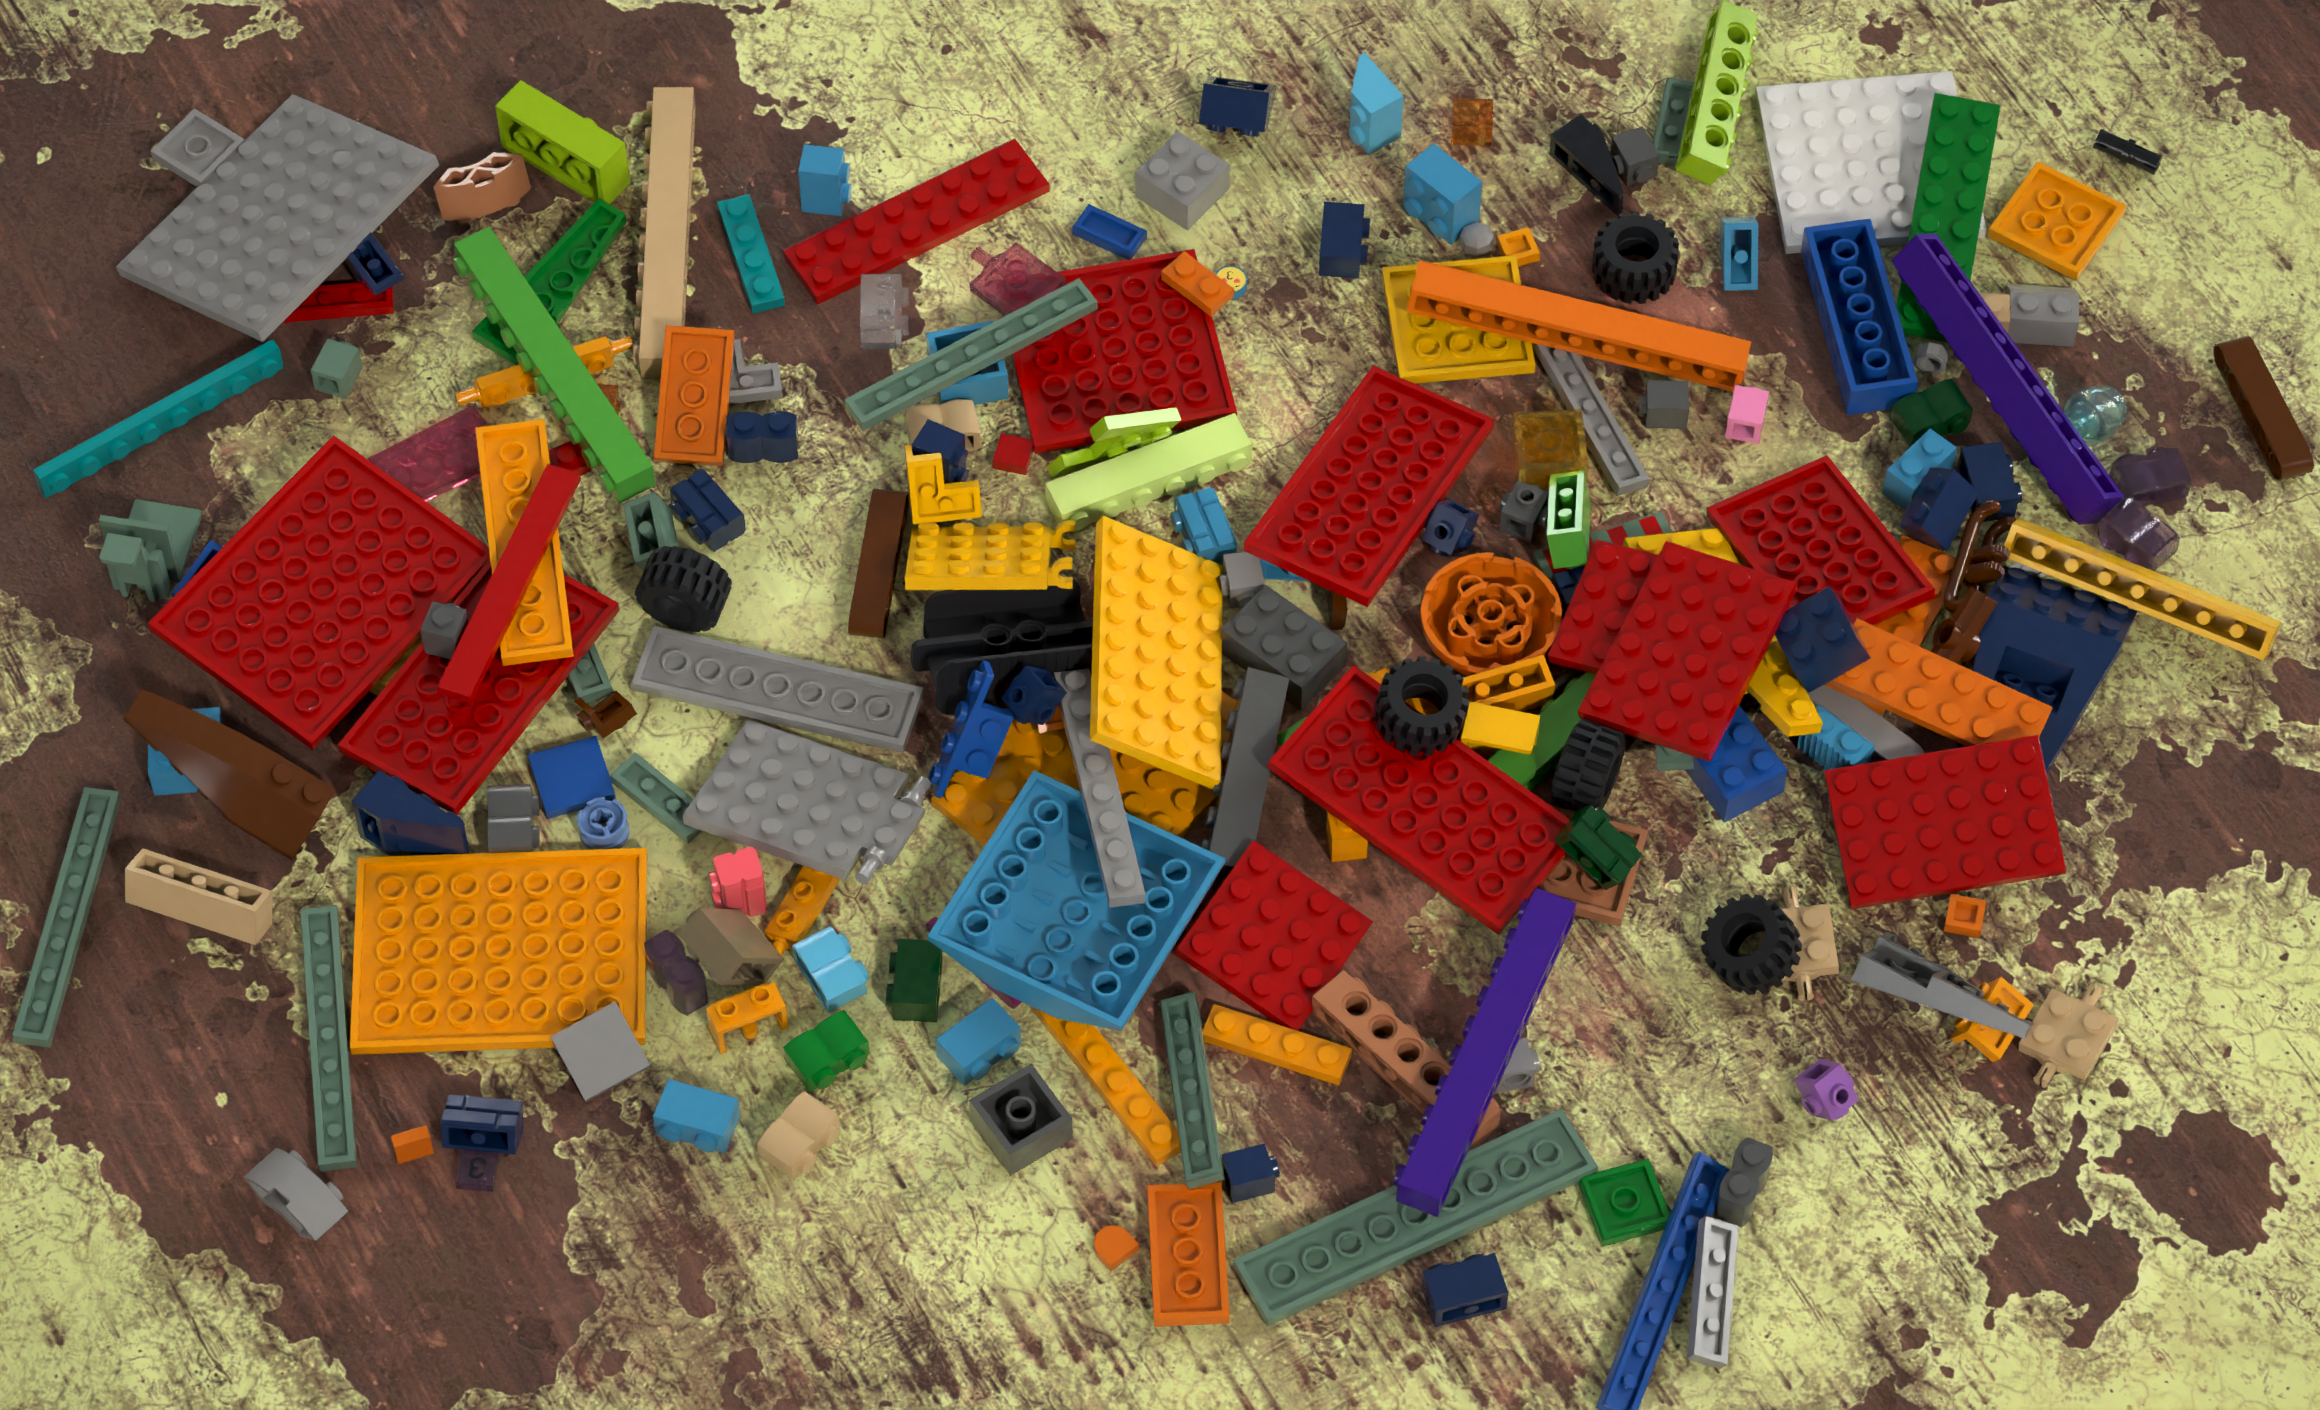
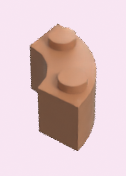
M492 152L484 160L473 165L461 168H448L434 185L442 219L448 221L457 220L459 223H469L477 217L497 212L506 207H513L531 189L522 154Z

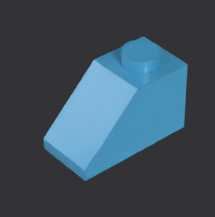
M1754 217L1720 218V258L1724 291L1758 290V222Z

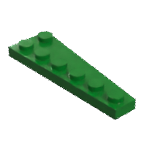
M600 198L524 276L557 325L627 222L624 212ZM486 316L472 331L473 339L511 363L519 365L516 350L513 347L508 348L500 334L501 328L497 323L492 324Z

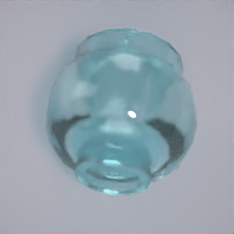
M2100 385L2098 387H2083L2072 394L2064 407V413L2086 444H2100L2116 434L2120 424L2124 422L2127 416V408L2124 399L2118 391L2108 385Z

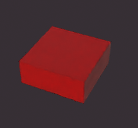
M1001 433L993 458V469L1027 475L1034 452L1032 439Z

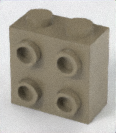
M698 908L688 916L686 925L678 934L687 944L688 952L693 957L702 961L709 970V976L720 985L758 986L764 984L784 960L744 912L738 909Z

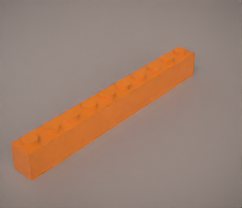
M1419 260L1406 311L1734 392L1735 385L1741 386L1752 342Z

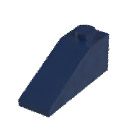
M371 232L343 261L354 277L375 296L405 279Z

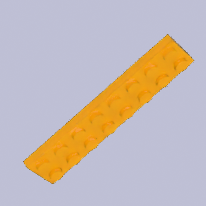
M545 419L475 428L492 575L547 464H550ZM558 528L500 644L503 666L574 657Z

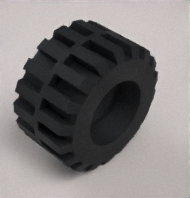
M1632 212V216H1627L1623 213L1618 215L1617 220L1613 218L1607 220L1606 227H1600L1594 242L1592 272L1594 273L1595 283L1600 284V290L1604 294L1610 292V298L1616 301L1622 298L1624 303L1631 304L1632 301H1638V304H1644L1646 299L1650 298L1652 301L1659 299L1660 293L1665 295L1669 291L1670 285H1673L1675 281L1679 242L1678 238L1674 237V230L1671 227L1665 228L1666 222L1662 219L1656 221L1653 219L1654 215L1648 213L1646 216H1640L1639 212ZM1635 254L1643 256L1648 260L1635 262L1627 260L1623 256Z
M663 546L661 549H655L650 554L637 584L635 596L637 597L638 604L643 607L642 609L647 614L669 627L686 632L708 631L711 627L714 628L719 620L731 591L732 581L728 577L729 574L726 570L708 556L689 548Z
M1418 656L1417 661L1413 662L1411 658L1403 660L1401 666L1397 663L1393 665L1390 672L1386 673L1383 677L1375 702L1374 719L1378 720L1376 724L1378 732H1385L1383 739L1388 744L1391 742L1396 743L1395 749L1401 752L1405 748L1410 750L1409 755L1417 756L1419 751H1423L1425 756L1433 755L1434 749H1437L1440 753L1446 750L1448 743L1452 745L1456 741L1458 734H1460L1469 706V700L1467 699L1469 692L1467 686H1462L1464 679L1461 675H1453L1454 668L1449 664L1445 667L1439 665L1441 660L1433 658L1432 662L1426 661V657ZM1410 698H1422L1435 705L1439 712L1431 715L1419 714L1412 711L1404 701Z
M1582 718L1572 729L1560 756L1552 783V802L1575 811L1590 804L1593 807L1603 809L1621 767L1626 746L1625 733Z
M1749 894L1740 895L1739 901H1736L1734 897L1726 900L1728 905L1724 908L1719 905L1714 910L1717 913L1714 918L1708 917L1705 923L1709 927L1708 930L1702 931L1701 939L1705 944L1701 945L1702 953L1706 956L1705 961L1728 986L1730 985L1733 990L1739 993L1743 990L1747 995H1755L1758 989L1764 994L1770 992L1769 987L1772 985L1776 988L1783 985L1781 979L1785 976L1790 978L1794 973L1791 969L1792 965H1798L1800 957L1796 954V952L1802 951V943L1798 939L1800 937L1798 929L1775 902L1770 899L1766 900L1761 895L1755 894L1752 899ZM1757 932H1765L1764 941L1756 952L1746 957H1738L1739 948L1748 936Z

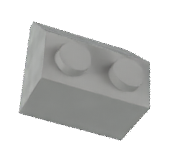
M2006 283V294H2010V325L2008 334L2014 343L2074 347L2079 325V295L2075 288Z

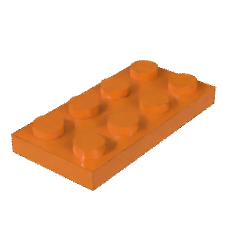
M666 325L653 457L655 462L723 466L735 340L734 330Z
M1214 1182L1189 1189L1186 1183L1147 1185L1154 1327L1229 1324L1222 1182Z

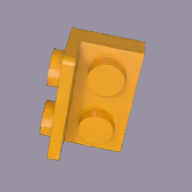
M2002 977L1989 983L1984 981L1977 986L1984 991L1982 999L1994 1005L2003 1003L2009 1007V1013L2025 1020L2034 1005ZM1957 1017L1954 1022L1956 1029L1950 1039L1954 1043H1959L1966 1039L1989 1060L1995 1062L2001 1059L2015 1035Z

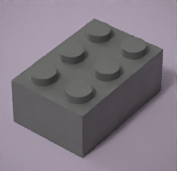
M1267 585L1221 629L1222 654L1245 671L1250 667L1288 677L1289 683L1285 699L1299 710H1302L1347 663V642Z

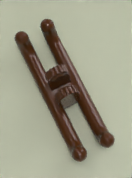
M1989 500L1982 503L1972 512L1967 520L1944 594V606L1952 614L1955 613L1962 601L1958 600L1964 578L1969 582L1967 591L1970 587H1973L1981 592L1985 583L2002 579L2004 576L2005 568L2000 564L2002 562L2005 563L2009 559L2010 550L2006 546H2002V544L1996 545V542L2004 532L2010 530L2012 523L2016 521L2015 517L2007 516L1992 524L1986 531L1980 548L1973 549L1983 520L1989 515L1999 512L2001 509V504L1997 500Z

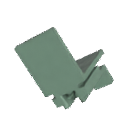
M137 499L133 503L128 519L100 515L99 524L104 544L99 558L101 563L107 564L113 589L120 590L122 597H128L132 584H137L138 589L146 590L148 600L151 602H156L157 596L168 598L171 589L170 580L177 582L181 580L202 518L201 510Z

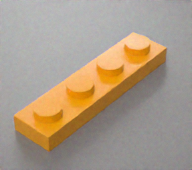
M1213 1004L1203 1028L1204 1042L1338 1086H1340L1352 1056V1048Z

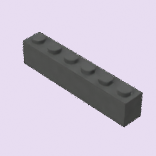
M1248 667L1242 679L1236 678L1233 687L1232 698L1237 699L1235 710L1230 709L1225 724V730L1230 731L1229 741H1223L1221 746V763H1224L1221 782L1215 785L1211 791V794L1217 795L1215 807L1209 806L1204 826L1210 828L1208 839L1203 838L1200 847L1226 858L1225 864L1217 875L1218 878L1222 879L1227 878L1253 840L1256 841L1270 774L1267 765L1274 755L1289 683L1288 677Z

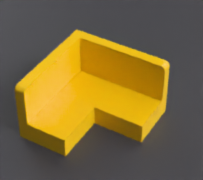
M904 445L909 503L913 525L982 517L978 480L944 484L941 453L913 456L911 445Z
M1470 702L1461 742L1476 753L1492 756L1496 748L1529 755L1537 743L1540 715Z

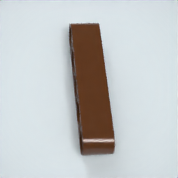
M2244 336L2215 344L2213 355L2216 366L2274 478L2277 481L2312 472L2314 461L2310 448L2252 338Z
M883 489L872 490L849 615V635L885 638L908 513V492Z

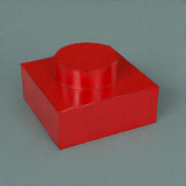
M569 441L549 450L550 465L578 472L580 476L592 472L583 459L582 448L578 443L574 445Z

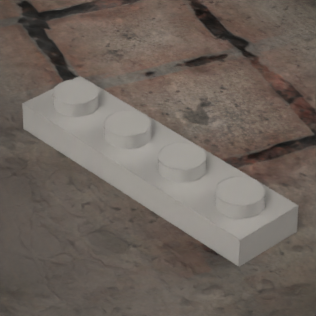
M1705 1216L1698 1221L1687 1359L1721 1369L1728 1363L1739 1226Z

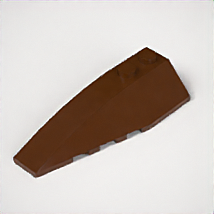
M141 689L123 718L155 751H160L172 762L171 766L180 775L184 774L198 787L197 791L206 800L210 799L223 812L221 815L225 819L291 860L295 857L336 791L335 788L249 737L203 714L147 690Z

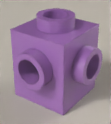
M1819 1059L1793 1079L1803 1097L1801 1102L1804 1109L1814 1117L1831 1121L1840 1119L1848 1113L1852 1105L1859 1101L1853 1088L1854 1081L1840 1063Z

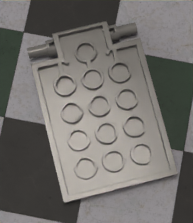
M748 719L684 812L683 821L684 825L748 847L752 846L759 851L843 880L848 878L861 856H863L864 863L858 870L855 878L858 882L867 884L876 870L881 869L884 864L891 866L895 862L925 814V808L921 807L923 805V796L931 786V782L928 778L920 776L912 789L906 791L901 799L898 800L909 783L908 773Z

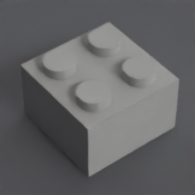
M1177 131L1135 172V197L1188 231L1229 190L1230 164Z

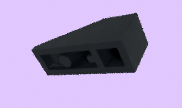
M1579 114L1551 134L1549 155L1617 216L1622 212L1624 191L1605 137L1597 124L1589 122L1582 114Z

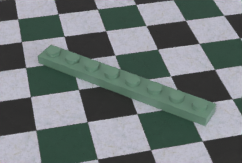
M1078 278L844 399L845 408L862 431H865L1098 310L1097 300Z
M84 787L13 1031L14 1043L51 1047L120 806L121 796L119 791Z
M337 905L301 909L318 1166L320 1172L356 1168L357 1156L339 912Z

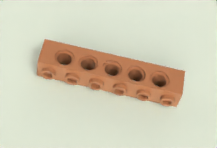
M1343 970L1312 996V1007L1314 1008L1312 1015L1347 1047L1352 1048V1051L1417 1110L1424 1114L1428 1104L1435 1105L1438 1098L1435 1095L1437 1086L1430 1085L1427 1082L1431 1080L1439 1081L1442 1074H1449L1452 1066L1449 1065L1446 1057L1438 1048H1431L1421 1039L1420 1034L1412 1025L1404 1024L1399 1020L1389 1004L1383 1000L1378 1001L1371 995L1361 979L1357 977L1352 978ZM1357 1010L1362 1012L1363 1014L1352 1015L1349 1012ZM1376 1034H1386V1035H1388L1389 1037H1388V1038H1385V1039H1381V1038H1377L1375 1035H1376ZM1411 1057L1415 1059V1061L1405 1062L1401 1060V1058ZM1492 1098L1469 1151L1480 1145L1499 1128L1501 1110L1494 1098Z

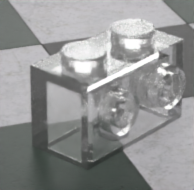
M861 274V349H902V335H909V315H903V308H909V287H902V274Z

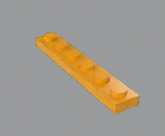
M1030 1006V1009L1156 1167L1181 1152L1177 1128L1095 1026L1057 1019Z

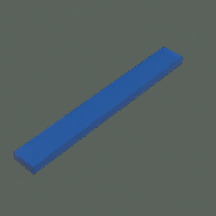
M1700 1151L1693 1154L1595 1407L1599 1410L1639 1409L1695 1262L1698 1221L1705 1216L1712 1217L1718 1202L1721 1182L1730 1170Z

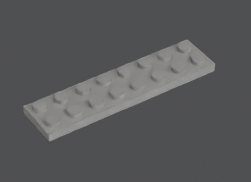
M654 625L631 682L633 691L901 753L905 751L924 696L923 687Z

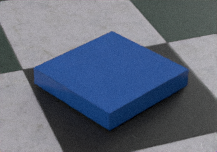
M597 736L528 754V761L547 819L582 810L587 806L586 802L594 798L605 797V800L608 801L616 800L615 791Z

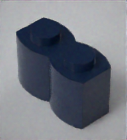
M785 411L769 412L764 415L754 412H736L728 415L727 443L729 459L739 463H754L763 459L775 463H786L798 459L799 437L797 416Z

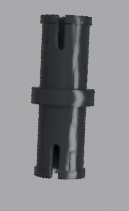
M2104 129L2100 130L2093 145V149L2120 159L2119 163L2123 165L2129 163L2150 172L2152 175H2155L2160 161L2163 158V155L2137 145L2136 140L2131 138L2129 141Z

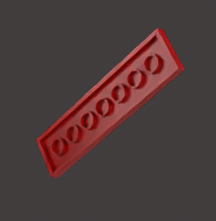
M1014 138L783 250L784 259L818 305L1048 193L1049 183Z

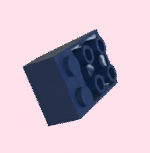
M379 770L352 800L360 838L387 855L470 854L463 820L451 811L446 813L438 808L427 795L422 793L418 795L408 789L406 783L397 776L390 777Z

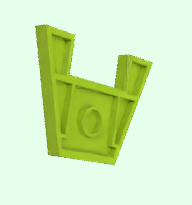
M1177 407L1102 417L1090 428V433L1095 443L1089 448L1059 455L1047 466L1051 478L1054 479L1101 463L1172 434L1171 429L1181 421Z

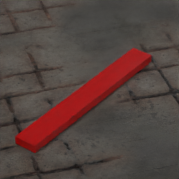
M547 464L437 685L438 694L472 703L581 481L580 473Z

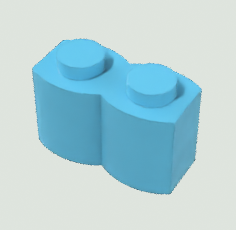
M829 926L792 945L793 958L797 966L812 986L816 996L828 1013L867 993L866 981L869 980L868 972L860 960L855 962L848 954L851 952V947L843 933L837 934Z

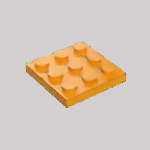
M2037 161L1990 226L1987 237L2077 281L2124 215L2126 205Z

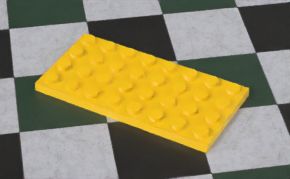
M1102 516L1096 523L1090 740L1214 789V786L1221 782L1222 589L1219 575H1223V565L1204 557H1198L1192 552Z

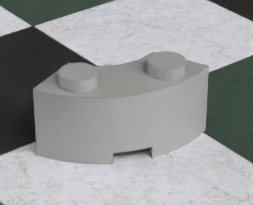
M275 1148L244 1176V1179L264 1205L281 1215L300 1237L316 1241L348 1212L341 1202L344 1197L340 1190L331 1182L325 1185L307 1167V1163L301 1155L294 1150L287 1153L279 1148Z

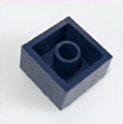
M1831 586L1789 608L1783 615L1775 633L1794 674L1808 693L1871 659L1848 612Z

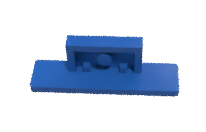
M982 660L978 670L972 671L967 686L969 692L965 701L958 703L955 711L954 720L956 722L954 727L943 738L941 745L942 755L939 762H934L930 768L928 779L931 782L934 797L942 798L954 769L987 779L1013 721L1012 711L983 702L994 677L990 662Z

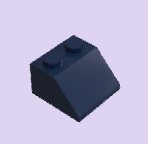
M1211 76L1203 84L1199 123L1207 124L1206 129L1225 132L1226 127L1238 128L1241 135L1259 136V132H1265L1268 129L1276 85Z

